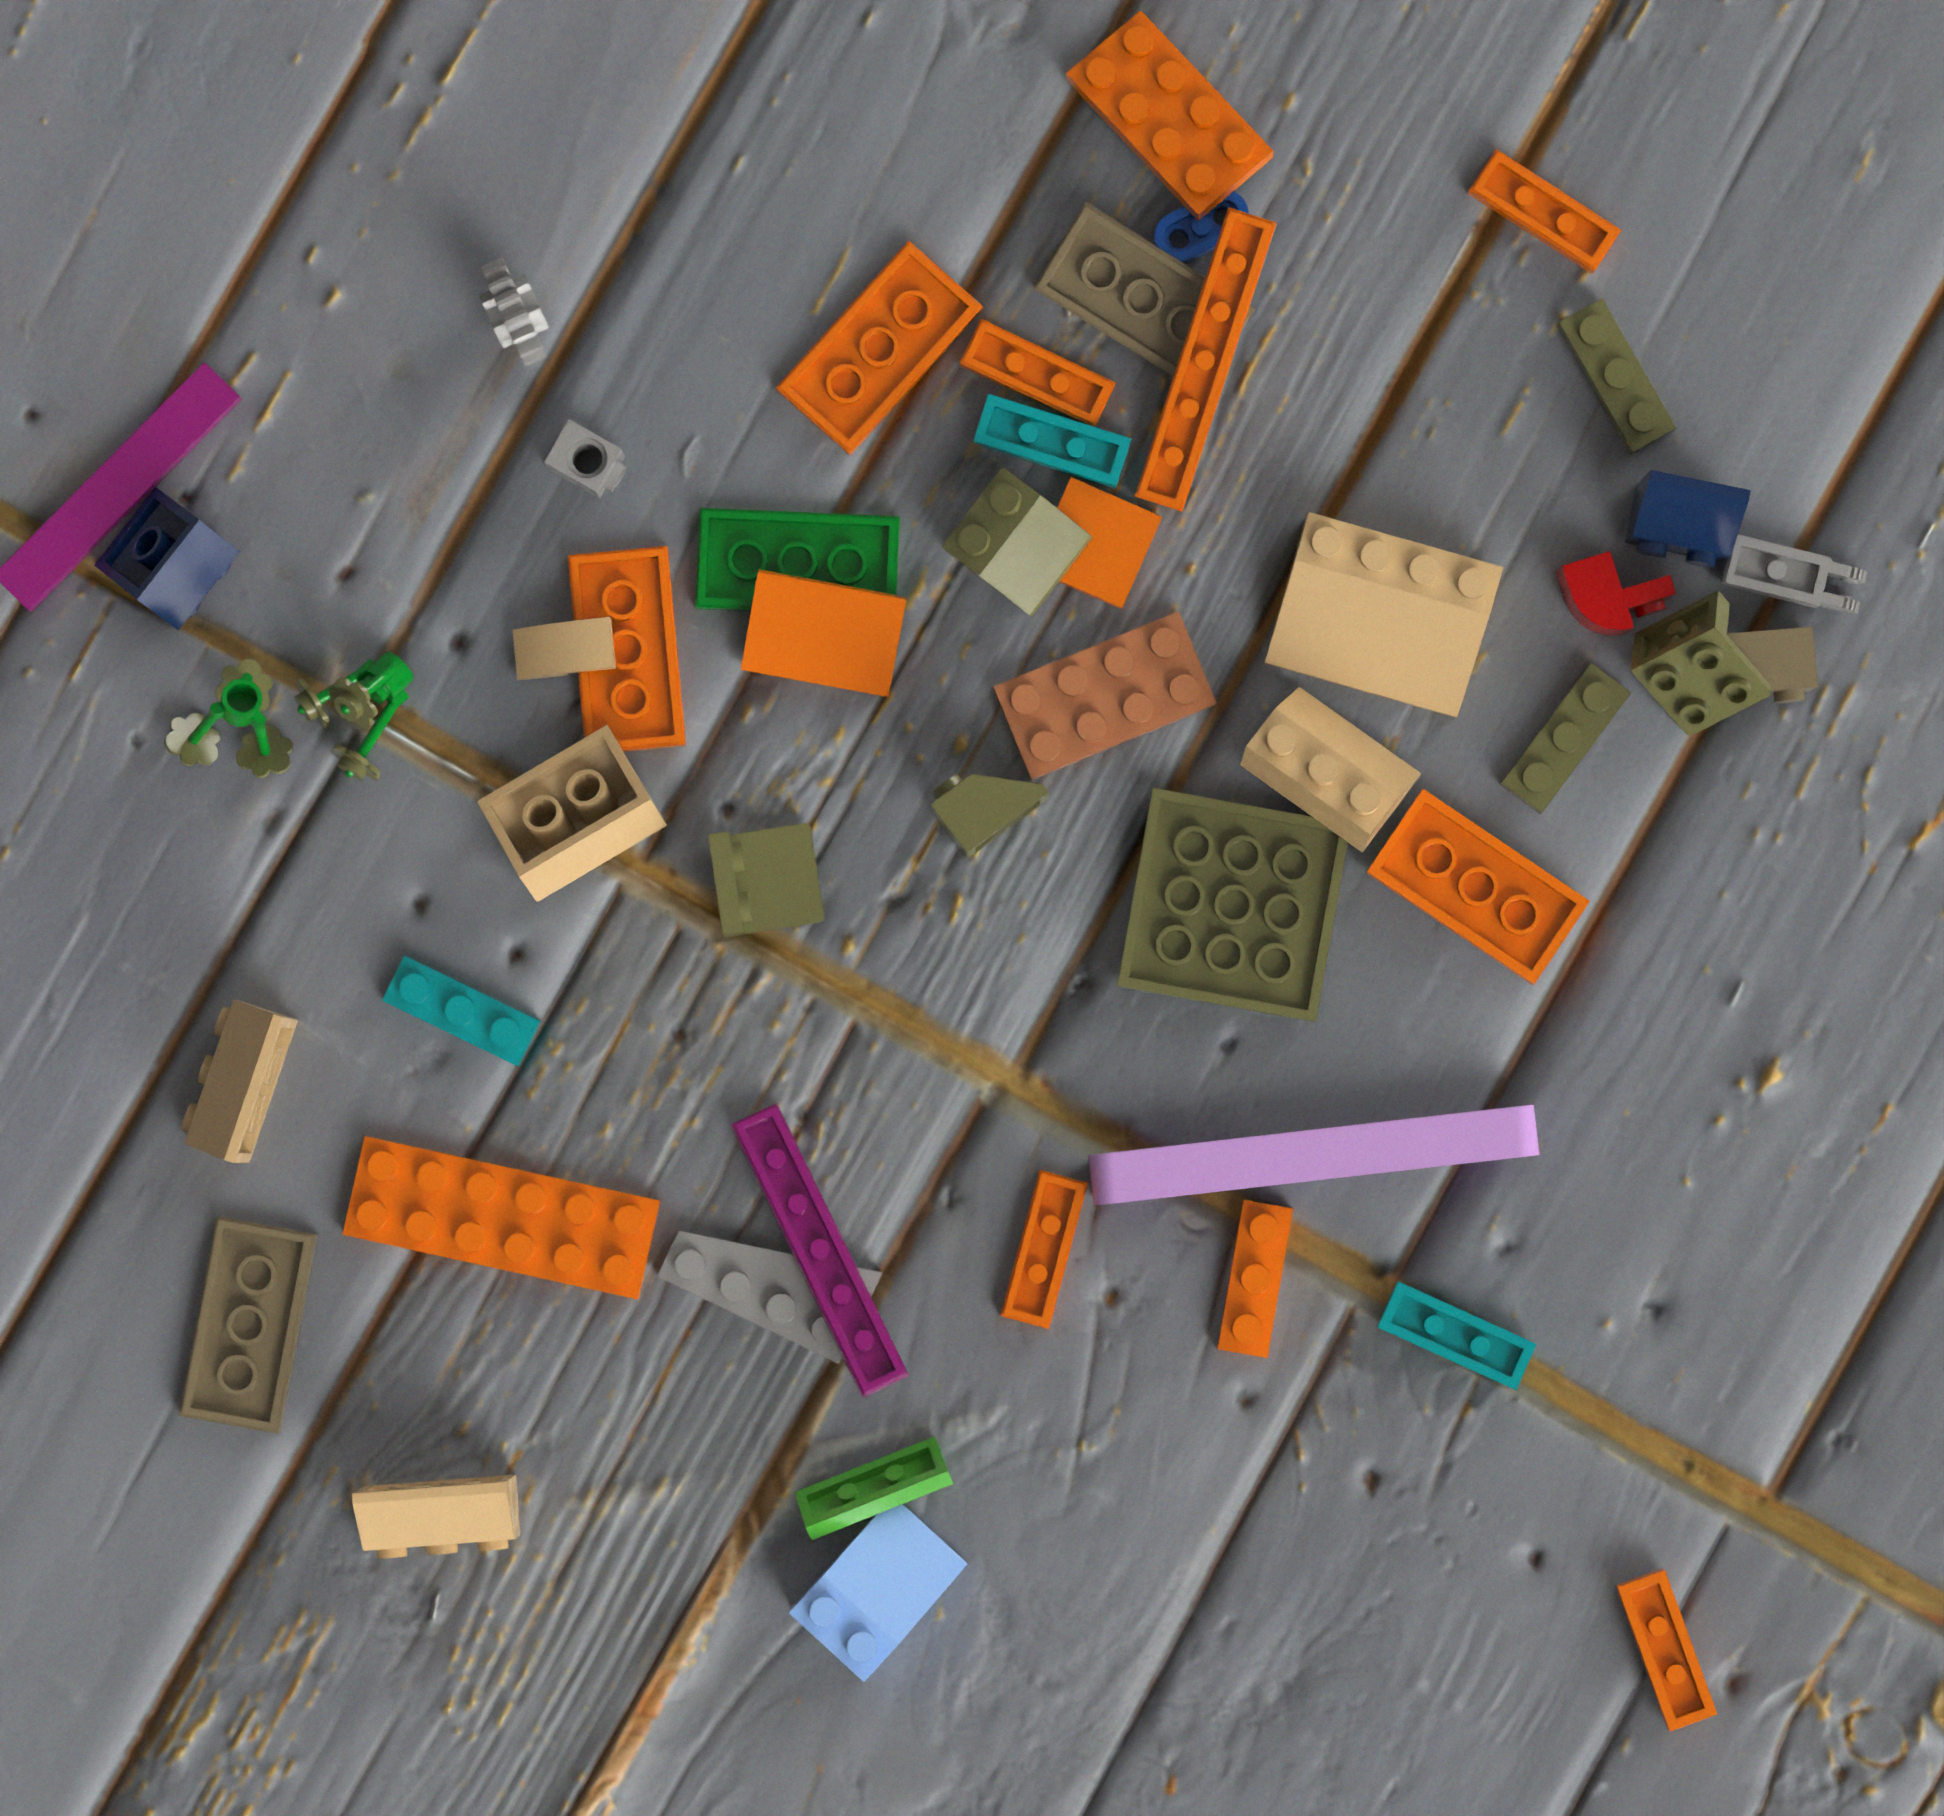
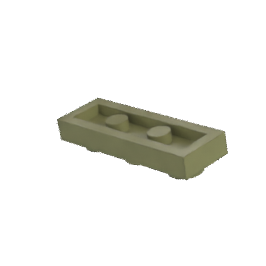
M1603 298L1557 324L1559 331L1630 455L1677 428Z
M1590 663L1500 785L1541 814L1630 696L1631 692Z

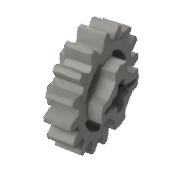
M503 257L480 266L490 290L480 294L479 297L502 347L505 348L515 344L525 366L548 357L538 333L548 329L549 326L526 276L523 275L513 280Z

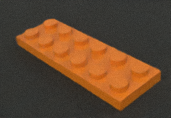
M364 1136L342 1235L638 1300L640 1298L661 1200Z

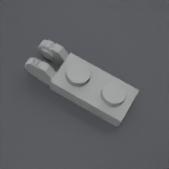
M1738 534L1731 557L1725 560L1720 585L1813 608L1821 606L1834 611L1857 614L1860 602L1849 596L1824 592L1827 576L1849 584H1865L1867 572L1856 567L1832 562V557Z

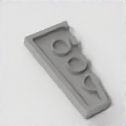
M678 1231L657 1277L835 1363H840L842 1356L791 1253ZM857 1267L870 1296H872L883 1272Z

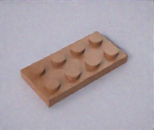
M1179 611L993 686L1030 780L1059 770L1209 709L1217 704Z

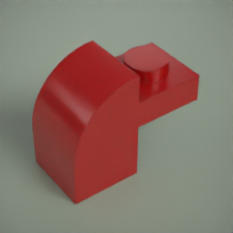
M1610 551L1563 565L1556 571L1561 591L1570 613L1587 629L1604 635L1628 633L1634 628L1630 611L1635 610L1637 618L1661 612L1666 609L1664 601L1669 600L1676 594L1671 575L1622 589Z

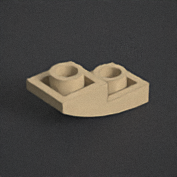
M610 617L558 622L513 630L517 680L568 676V673L616 669L612 620Z

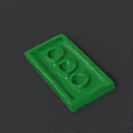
M700 508L695 608L751 612L759 569L897 595L900 516Z

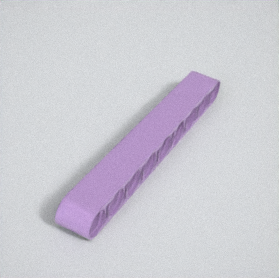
M1524 1105L1088 1155L1093 1204L1105 1205L1540 1155L1534 1105Z

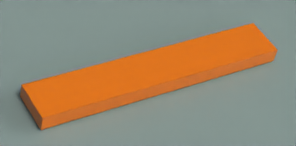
M1228 207L1135 497L1181 512L1184 510L1274 234L1276 222Z

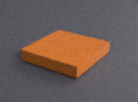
M1070 477L1057 508L1093 538L1059 583L1122 610L1162 520V516Z

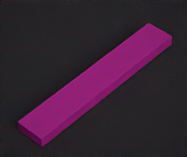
M204 362L0 567V583L27 610L32 612L221 422L242 398Z
M777 1103L731 1124V1129L862 1399L907 1378L909 1374Z

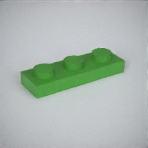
M934 1436L794 1493L806 1530L811 1540H814L952 1485L953 1482L941 1448Z

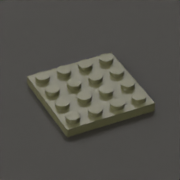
M1153 788L1117 987L1316 1022L1348 842L1311 816Z

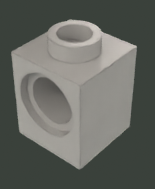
M570 419L544 461L549 471L601 499L606 489L613 492L617 488L627 469V466L621 463L625 457L621 448ZM595 450L602 455L600 468L590 474L579 472L576 469L578 456L584 451Z

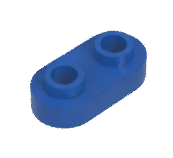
M1233 191L1199 221L1185 207H1182L1160 220L1155 229L1154 244L1185 264H1188L1215 249L1222 228L1213 218L1217 211H1227L1228 207L1249 214L1248 206L1243 197ZM1174 233H1182L1187 237L1188 244L1183 248H1175L1170 244L1169 238Z

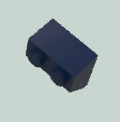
M1650 470L1636 484L1625 543L1637 545L1636 552L1642 555L1665 558L1668 551L1686 555L1685 562L1688 564L1714 568L1716 561L1723 563L1731 557L1749 502L1751 490Z
M155 487L94 566L135 599L179 630L185 621L197 612L202 599L216 581L228 572L233 559L240 551Z

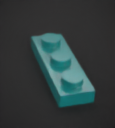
M988 394L973 444L1116 489L1132 438Z
M405 955L382 1001L518 1067L541 1021Z
M1399 1281L1395 1282L1376 1325L1377 1328L1514 1390H1517L1537 1345Z

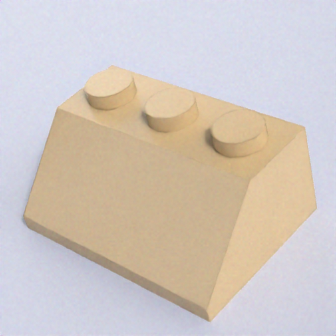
M1300 687L1273 710L1246 745L1240 766L1362 853L1421 776V773Z
M605 725L477 801L519 878L536 902L667 826L608 725Z
M234 999L230 1008H222L214 1030V1035L220 1037L214 1056L207 1055L198 1076V1083L204 1085L198 1104L190 1103L183 1119L181 1130L188 1133L184 1144L231 1163H250L298 1022L297 1019Z
M516 1474L369 1485L352 1493V1504L363 1551L376 1550L377 1559L408 1556V1547L427 1546L428 1555L458 1552V1544L478 1542V1551L502 1550L509 1548L508 1540L516 1539L520 1536Z

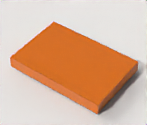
M759 569L740 670L889 697L907 597Z

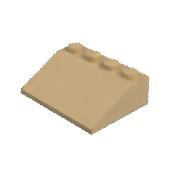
M1309 512L1304 520L1264 663L1457 718L1490 617L1503 567Z

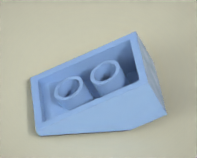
M902 1504L874 1515L791 1606L789 1614L857 1677L865 1682L968 1563L909 1508Z

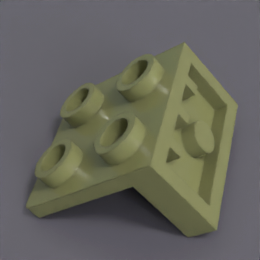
M1719 590L1636 632L1634 635L1631 672L1687 735H1693L1771 695V685L1727 635L1730 603Z
M808 823L730 834L728 831L708 834L722 932L725 937L815 924L824 921L825 916L812 831Z

